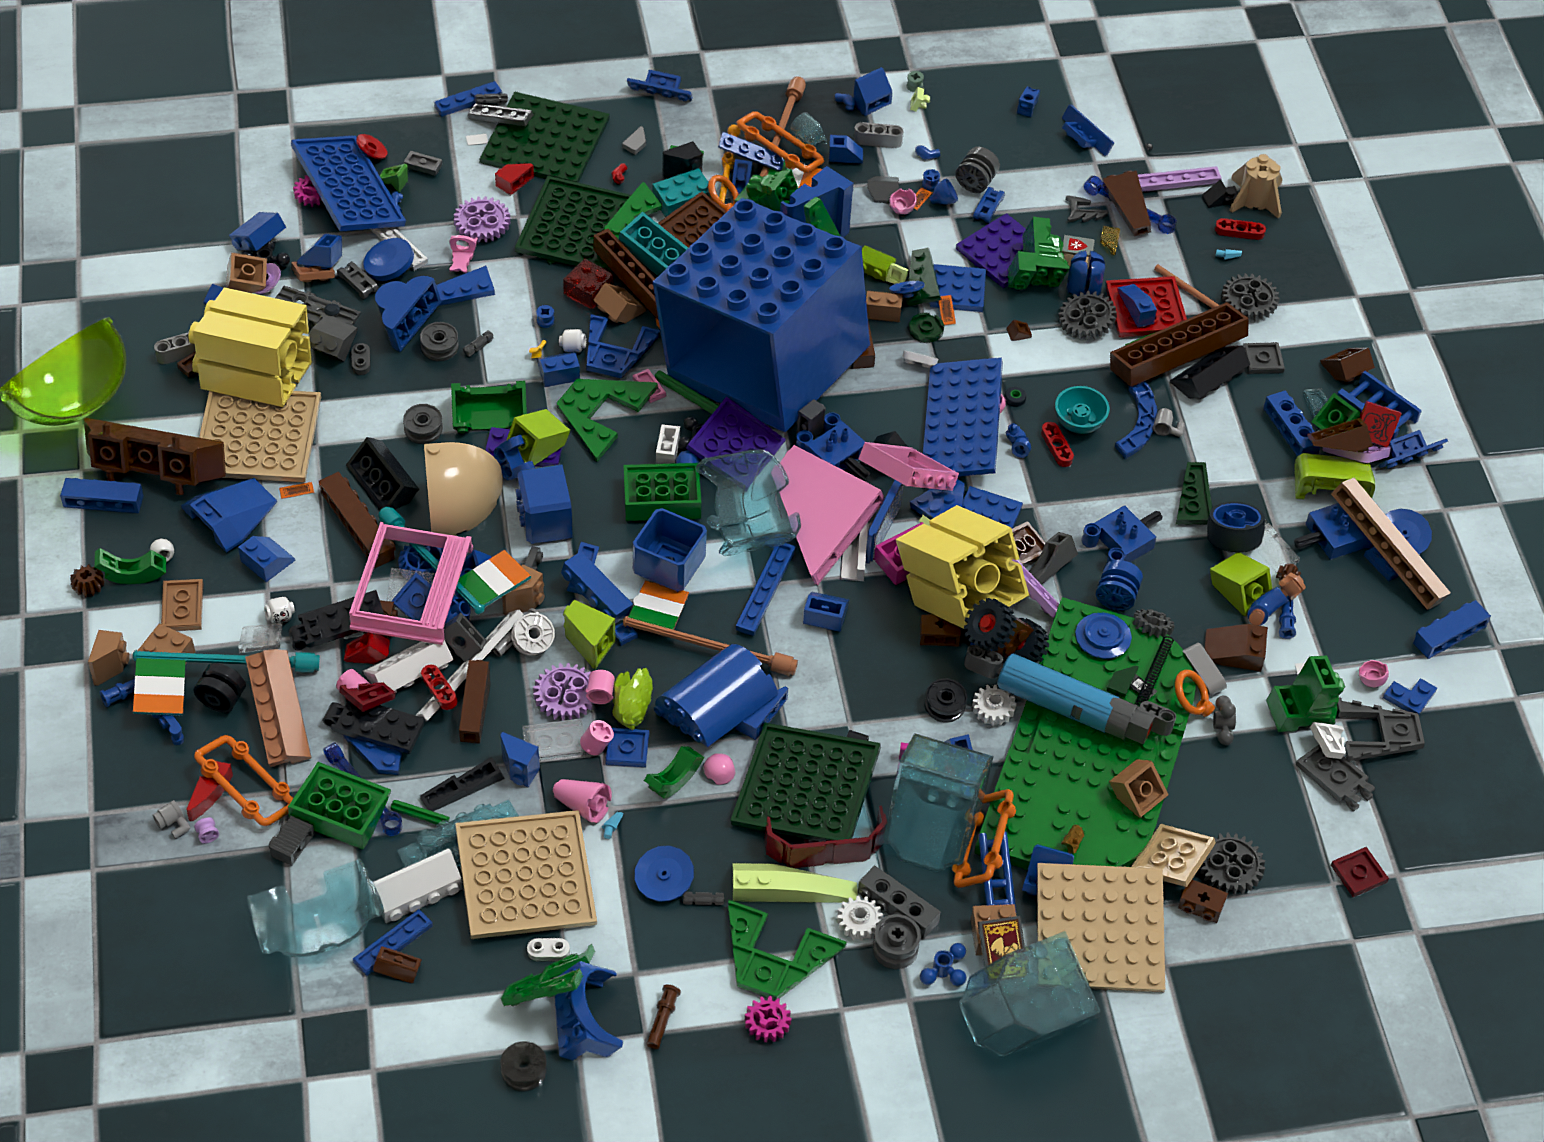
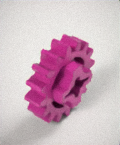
M305 175V179L299 178V182H295L293 192L295 199H298V203L304 202V206L310 204L311 207L315 203L318 206L320 205L322 200L307 175Z
M769 996L768 1000L760 997L759 1003L753 1000L752 1006H748L747 1013H745V1027L750 1028L749 1034H756V1040L763 1037L764 1042H767L768 1038L775 1042L776 1036L783 1038L784 1032L788 1033L789 1025H791V1011L786 1010L787 1004L780 1005L779 998L776 1001H772V996Z

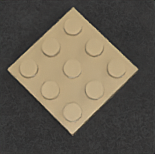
M1160 824L1147 847L1131 867L1163 869V881L1187 887L1216 842L1210 836Z

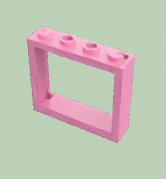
M865 442L859 456L860 461L910 487L953 491L959 475L954 470L911 447Z

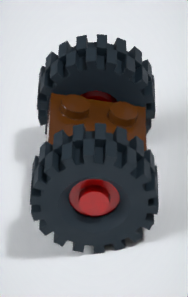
M986 598V601L982 599L979 601V605L975 603L972 606L974 608L973 611H968L970 616L965 618L967 625H964V630L968 631L965 635L973 644L987 651L992 649L1003 657V661H1006L1008 656L1013 653L1036 663L1037 661L1042 662L1044 660L1042 655H1046L1048 652L1045 648L1049 647V643L1046 642V640H1049V636L1046 635V630L1027 618L1018 619L1013 615L1014 612L1010 607L994 598L993 600Z

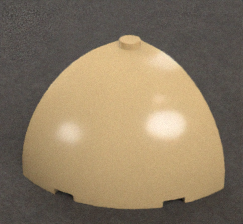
M454 442L424 444L431 532L457 536V533L473 529L484 521L497 505V500L501 495L503 487L500 464L490 453L473 445Z

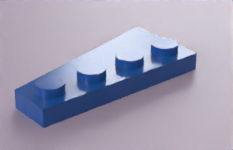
M487 266L436 285L441 299V303L438 306L495 295Z

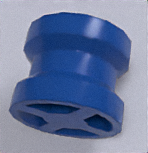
M934 169L926 170L923 173V188L934 191L939 183L940 173Z
M542 305L537 308V324L542 328L551 327L555 322L554 309L548 305Z

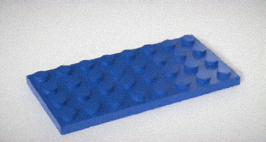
M356 136L291 140L292 149L339 231L405 226L406 220L369 157L357 145Z
M1002 357L937 363L930 368L923 454L959 473L958 476L996 473L1003 370Z

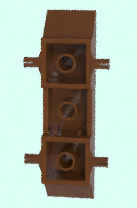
M84 418L86 450L91 459V467L105 471L107 481H115L114 472L127 473L129 470L160 475V480L170 481L175 484L177 495H183V485L196 486L199 482L226 476L224 442Z

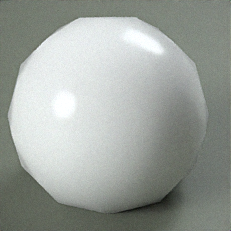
M167 539L155 540L150 546V550L166 557V562L174 555L173 544Z

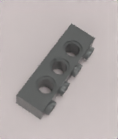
M874 865L859 881L858 893L862 898L868 897V900L876 901L875 905L880 906L881 911L887 912L889 915L900 914L914 920L920 929L923 939L939 923L941 911Z

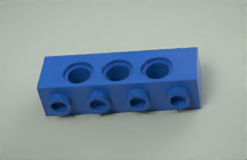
M1286 390L1267 396L1263 409L1296 456L1303 453L1319 454L1321 447L1314 446L1307 437V434L1315 432L1312 425L1305 419L1302 411L1298 409L1293 398L1288 395Z

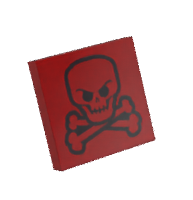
M1366 401L1359 418L1367 425L1371 441L1388 447L1402 413Z

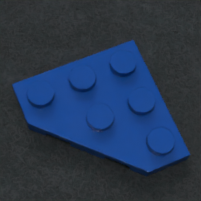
M957 479L953 491L930 489L910 501V507L930 520L956 505L963 508L965 485Z
M344 735L348 743L350 742L356 748V751L373 766V769L378 774L399 775L402 752Z

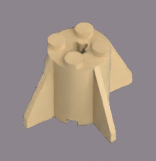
M1260 154L1259 157L1250 159L1235 171L1231 179L1241 188L1231 205L1230 212L1233 213L1243 206L1250 209L1259 207L1258 210L1266 208L1274 216L1280 218L1282 211L1277 188L1282 184L1280 165L1270 159L1268 155Z

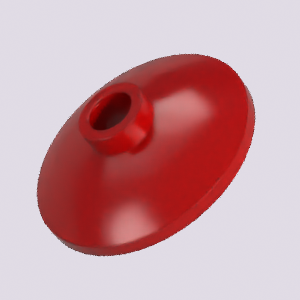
M360 134L356 138L357 145L368 157L384 159L387 156L385 146L376 138L367 134Z

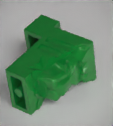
M792 170L779 171L775 175L770 174L764 177L753 175L734 200L735 203L741 198L750 199L756 204L780 212L781 202L784 201L790 204V195L798 189Z
M1033 217L1023 233V252H1017L1008 268L1009 287L1018 290L1026 289L1029 283L1032 285L1059 287L1069 271L1070 266L1067 260H1064V254L1062 253L1063 241H1061V237L1050 234V218Z
M1309 656L1292 685L1274 686L1266 702L1278 732L1297 731L1299 726H1311L1314 722L1331 725L1336 723L1335 718L1338 708L1336 705L1339 701V695L1346 686L1338 673L1333 671L1327 656Z

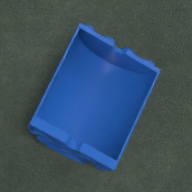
M731 644L656 699L653 709L659 717H664L671 725L679 726L684 734H689L696 742H701L706 747H709L777 696L778 691L771 675H766L761 669L760 665L762 663L746 648L737 644Z

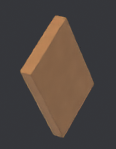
M203 579L163 581L161 624L175 631L202 630Z

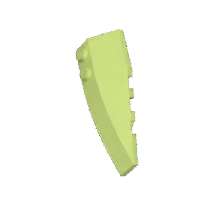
M733 863V901L848 903V898L851 897L853 900H856L858 896L857 882L777 864Z

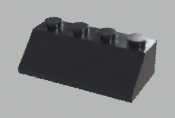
M1243 345L1222 347L1172 378L1170 382L1189 399L1197 398V400L1205 398L1208 392L1219 389L1220 384L1231 381L1233 379L1232 376L1243 373L1245 368L1250 365V361Z
M366 437L346 464L380 510L384 507L396 510L408 504L419 491L418 486L382 440Z

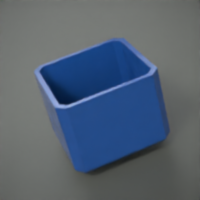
M563 465L521 470L517 474L518 489H515L517 512L521 515L519 516L520 526L524 527L526 541L534 544L573 538L572 508Z
M663 508L656 509L633 541L632 569L634 574L675 591L684 590L706 557L707 530L705 526Z

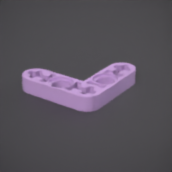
M1374 444L1372 447H1369V450L1360 453L1358 451L1353 452L1323 447L1324 452L1364 463L1387 458L1390 456L1391 450L1390 446L1385 447L1379 444Z

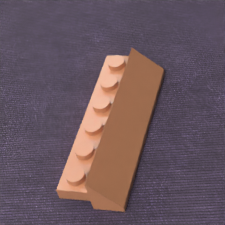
M263 648V652L245 657L268 764L270 767L286 762L294 764L311 759L288 651Z

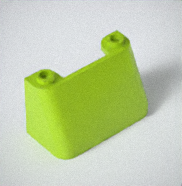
M1308 453L1297 456L1294 464L1295 499H1305V495L1309 492L1316 495L1317 489L1335 490L1342 482L1352 478L1358 481L1371 498L1373 497L1375 478L1370 463L1359 462L1345 457Z

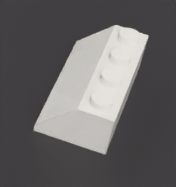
M445 640L443 645L421 641L363 672L371 684L384 682L393 691L397 692L396 689L402 686L405 688L414 684V680L420 677L422 679L421 670L423 667L435 665L441 670L447 667L453 658Z
M448 848L372 882L375 904L385 923L399 920L410 912H416L428 904H434L448 895L456 894L462 889V880L451 850Z

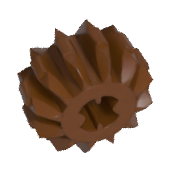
M90 564L87 567L81 565L80 569H74V574L70 575L71 587L78 595L83 594L87 597L88 594L94 596L95 591L101 592V587L104 586V576L101 570L91 567Z

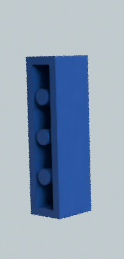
M65 478L60 494L63 507L128 513H139L144 496L141 484L79 478Z
M582 551L564 562L561 571L564 579L569 581L576 588L577 592L588 600L592 607L615 618V624L630 614L633 603Z
M1476 600L1469 604L1465 603L1455 612L1450 611L1444 618L1434 620L1427 627H1421L1415 634L1416 637L1413 644L1427 659H1430L1486 628L1491 615Z

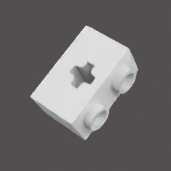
M662 424L656 450V464L675 463L680 439L679 426Z

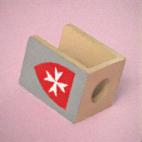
M1064 235L1062 250L1064 260H1067L1070 266L1074 255L1086 250V262L1088 263L1089 252L1093 251L1095 240Z

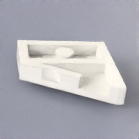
M1314 722L1310 729L1314 738L1319 743L1323 754L1329 758L1342 759L1346 754L1344 747L1345 739L1341 737V733L1344 731L1343 726Z

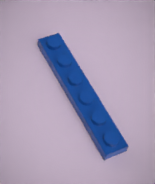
M777 541L736 624L737 631L752 636L755 635L795 553L796 546Z

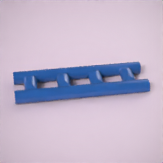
M1006 831L1004 832L1000 847L1004 879L992 880L991 878L989 881L984 882L986 906L1015 904ZM980 833L978 838L982 873L984 874L987 867L984 863V858L989 853L988 848H992L994 839L987 840L986 833ZM1005 887L1006 899L994 900L993 888Z

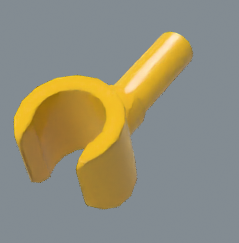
M545 340L539 346L529 349V352L532 353L531 359L542 357L541 350L546 344Z

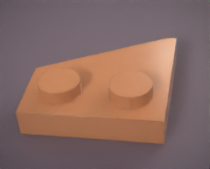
M291 262V269L299 281L311 282L316 279L326 281L329 278H335L333 268L322 269L320 266L300 267L297 266V262Z

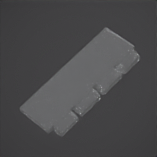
M1265 519L1264 537L1261 545L1255 550L1277 575L1280 565L1283 567L1287 563L1296 565L1300 558L1292 549L1289 550L1290 546L1281 536H1278L1279 534Z

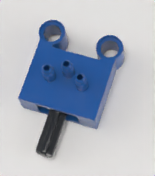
M832 412L825 415L824 434L813 440L812 433L807 430L797 433V447L842 470L849 468L861 480L865 481L870 476V472L857 462L865 441L849 428L837 413Z
M1339 503L1309 512L1306 526L1311 531V534L1294 540L1295 547L1299 549L1319 543L1330 560L1364 548L1370 549L1374 547Z
M1124 505L1095 523L1086 524L1082 535V544L1088 548H1093L1098 545L1100 539L1109 548L1106 564L1112 560L1132 562L1154 549L1157 537L1148 528L1161 521L1163 517L1160 511H1154L1139 520Z

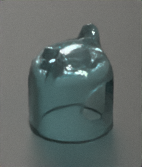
M803 113L799 115L791 124V135L804 144L814 146L820 142L827 143L822 125L810 114Z

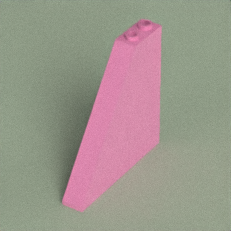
M793 445L786 452L780 463L774 467L772 475L814 583L819 585L883 504L885 498L882 491L877 487Z

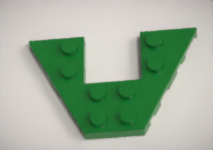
M642 182L604 227V230L609 229L619 238L620 232L639 214L644 212L646 215L660 211L662 204L648 186Z
M576 379L556 404L558 410L565 416L566 421L574 428L576 435L584 442L585 447L589 449L595 461L598 462L618 438V432L590 418L607 398L639 412L650 396L658 389V383Z
M732 900L728 901L737 987L767 998L772 996L773 1000L780 999L846 947L847 941L807 928L792 962L755 949L754 947L768 918V913Z
M588 945L587 950L579 955L577 953L570 954L546 966L543 973L535 976L530 974L508 985L500 998L503 1006H515L525 1001L542 997L550 998L560 993L576 990L583 978L580 968L564 975L561 974L579 961L589 964L595 953L593 945Z

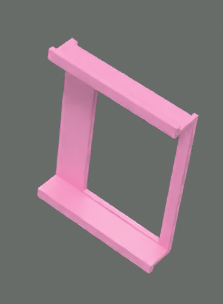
M380 522L349 612L350 629L443 645L445 639L444 625L467 552L472 553L473 550L472 538L469 536L464 538L386 525ZM384 539L444 548L420 621L359 611Z

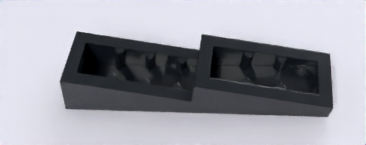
M490 757L457 778L454 774L420 795V798L428 810L436 811L505 778L493 758Z

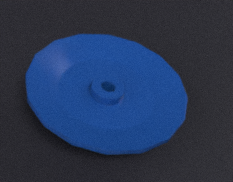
M1401 508L1391 510L1385 514L1419 555L1427 550L1432 540V530L1428 521L1421 514L1410 509Z
M1104 612L1092 613L1084 617L1078 623L1075 632L1077 643L1081 649L1092 657L1100 659H1112L1123 655L1130 647L1132 639L1130 628L1122 619Z
M658 846L647 851L639 859L635 868V882L639 891L647 898L658 902L672 901L681 897L690 888L694 879V866L690 857L681 849L673 846Z

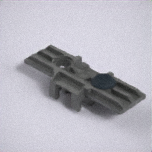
M285 285L275 297V299L294 303L298 300L304 302L303 305H307L308 320L313 321L314 326L324 316H329L353 326L361 314L360 311L343 306L335 300L331 302L317 297L316 294L309 291L305 293Z

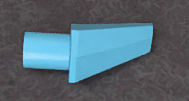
M1216 250V256L1224 257V260L1242 255V251Z
M616 812L602 825L604 838H612V832L617 829L624 813Z

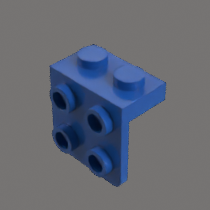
M1035 845L1022 890L1030 895H1037L1038 863L1073 865L1074 855L1049 847Z

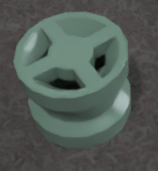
M919 71L908 73L907 89L915 92L917 87L923 88L924 75Z

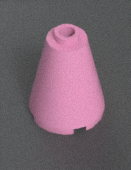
M561 779L553 787L554 797L573 811L578 810L580 816L589 822H600L609 809L606 807L608 800L611 801L612 791L610 786L604 783Z

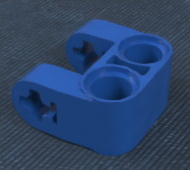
M521 435L506 440L494 449V457L501 466L502 476L505 480L517 478V474L521 470L535 468L533 461L524 463L518 447L525 444Z

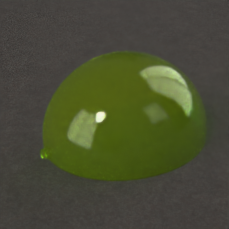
M110 317L103 318L87 326L13 376L0 387V401L16 416L28 422L45 426H61L75 423L99 411L119 389L126 370L124 343L118 331L112 325L113 320Z

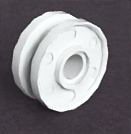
M529 613L522 616L514 624L511 631V640L514 647L520 653L527 656H536L546 651L552 645L555 637L552 622L546 616L539 613ZM529 630L536 632V639L529 636Z

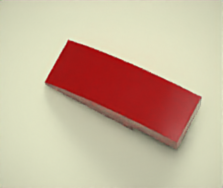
M216 761L219 767L218 772L230 782L233 776L231 764ZM200 776L186 809L189 821H194L203 815L225 791L213 778Z

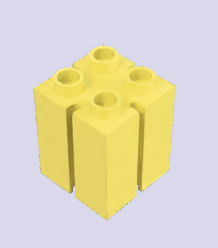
M223 288L215 301L209 300L207 302L203 318L200 322H193L189 330V342L195 344L196 350L192 369L194 372L199 373L200 389L283 407L296 388V384L292 382L299 383L312 363L310 338L302 335L303 333H309L307 305Z
M956 505L929 520L930 526L922 524L896 539L904 570L910 572L906 577L914 605L963 629L964 625H967L965 618L970 616L968 611H973L974 608L972 606L975 603L979 605L980 600L986 601V598L992 600L994 598L1010 607L1029 596L1022 566L1012 561L1013 559L1018 560L1020 558L1012 528Z

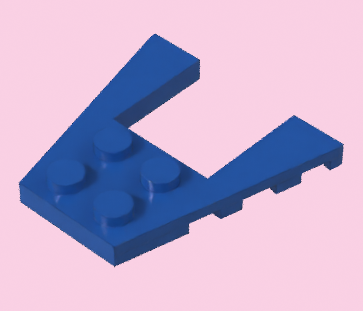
M591 314L587 371L622 378L660 335V330L642 326L633 349L602 343L600 340L608 325V318Z

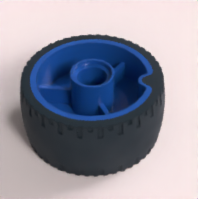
M1225 502L1214 506L1210 510L1207 536L1213 546L1228 552L1243 553L1255 550L1261 545L1264 537L1265 517L1259 508L1244 502Z

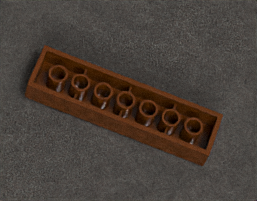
M1226 302L1111 351L1110 370L1132 387L1247 337L1249 318Z

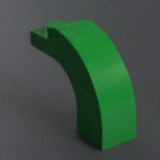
M99 548L95 551L94 567L105 572V579L120 584H142L156 580L166 573V557L150 550L139 558L123 559Z
M681 746L672 762L662 772L647 774L643 781L649 785L648 788L657 793L663 799L677 793L692 778L705 757L690 746Z

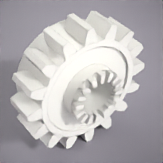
M995 684L993 688L986 685V690L980 688L979 693L974 695L972 707H974L973 713L977 714V719H981L984 724L987 723L992 726L1002 725L1003 722H1009L1010 717L1014 716L1016 709L1015 697H1010L1011 693L997 689Z
M859 896L856 897V900H853L851 897L848 898V904L842 902L841 908H838L837 923H839V930H843L844 935L852 937V940L860 939V941H863L865 938L871 939L876 925L883 918V913H880L881 907H875L876 901L874 900L868 902V897H865L864 900H861Z

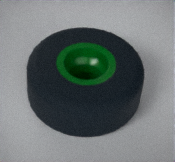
M1013 386L1006 390L1004 398L1008 405L1019 407L1026 402L1027 395L1024 389Z

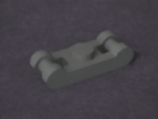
M352 261L345 268L337 269L338 276L350 284L362 299L368 297L371 292H377L379 289L378 285Z

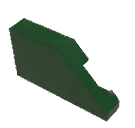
M1132 666L1114 672L1107 691L1125 698L1139 666Z

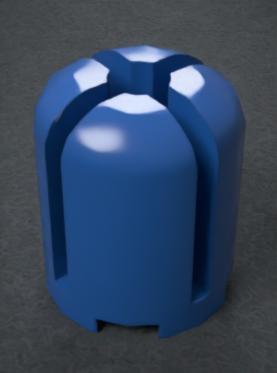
M1086 250L1078 252L1071 259L1066 287L1068 293L1080 296V292L1086 295L1087 291H1089L1090 295H1093L1096 291L1097 295H1100L1105 272V261L1097 252H1089L1088 263L1086 262Z

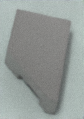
M639 127L622 143V148L635 155L646 146L643 127Z

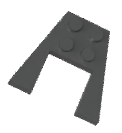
M1339 697L1336 705L1338 707V717L1378 718L1382 742L1345 741L1344 747L1347 761L1423 749L1425 742L1418 713L1394 708L1392 711L1385 710L1379 705L1370 707L1361 705L1362 702L1352 700V703L1342 701V698Z

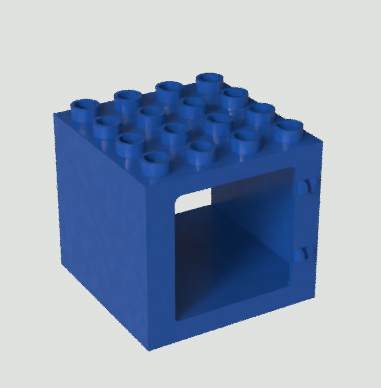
M741 198L731 209L653 281L667 374L695 392L716 402L722 403L728 397L761 422L783 432H786L798 420V411L813 399L817 400L870 346L862 247L845 240L841 236H835L815 228L812 224L800 222L784 215L782 212L773 211L756 204L750 199Z

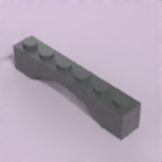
M1058 532L1046 541L1040 557L1029 570L1040 584L1045 583L1049 577L1057 573L1060 568L1078 555L1072 535ZM1021 600L1011 605L1010 609L1013 608L1015 605L1019 604Z

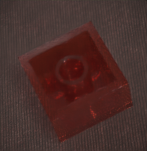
M584 259L563 279L564 294L593 309L597 305L594 298L604 283L613 285V274Z

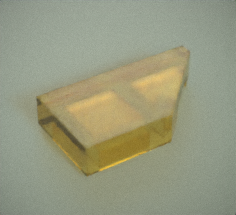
M1103 226L1100 242L1111 250L1112 255H1115L1120 229Z

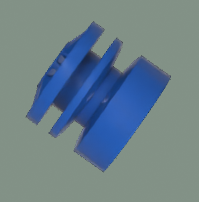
M1109 561L1103 569L1096 589L1097 600L1107 608L1117 611H1125L1132 608L1143 579L1141 570L1128 561Z

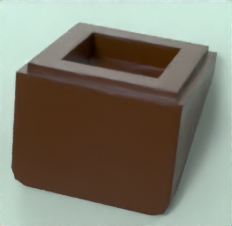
M1013 320L1007 327V332L1012 341L1032 337L1029 326L1025 322Z

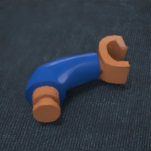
M1291 572L1279 581L1278 584L1282 588L1281 590L1277 586L1255 600L1247 613L1250 623L1252 625L1265 624L1277 609L1289 601L1287 596L1293 600L1305 590L1306 586L1303 583V579Z

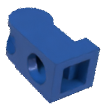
M1028 86L1024 89L1018 103V114L1028 117L1032 116L1033 109L1039 99V89H1033Z

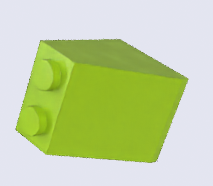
M544 409L514 417L507 440L521 435L525 443L518 447L524 463L533 461V464L536 465L566 444L570 429L551 412Z
M1237 552L1210 568L1212 585L1243 616H1247L1248 610L1255 600L1272 590L1270 568L1242 553Z
M573 600L571 605H567L563 612L565 637L590 666L596 669L615 643V618Z

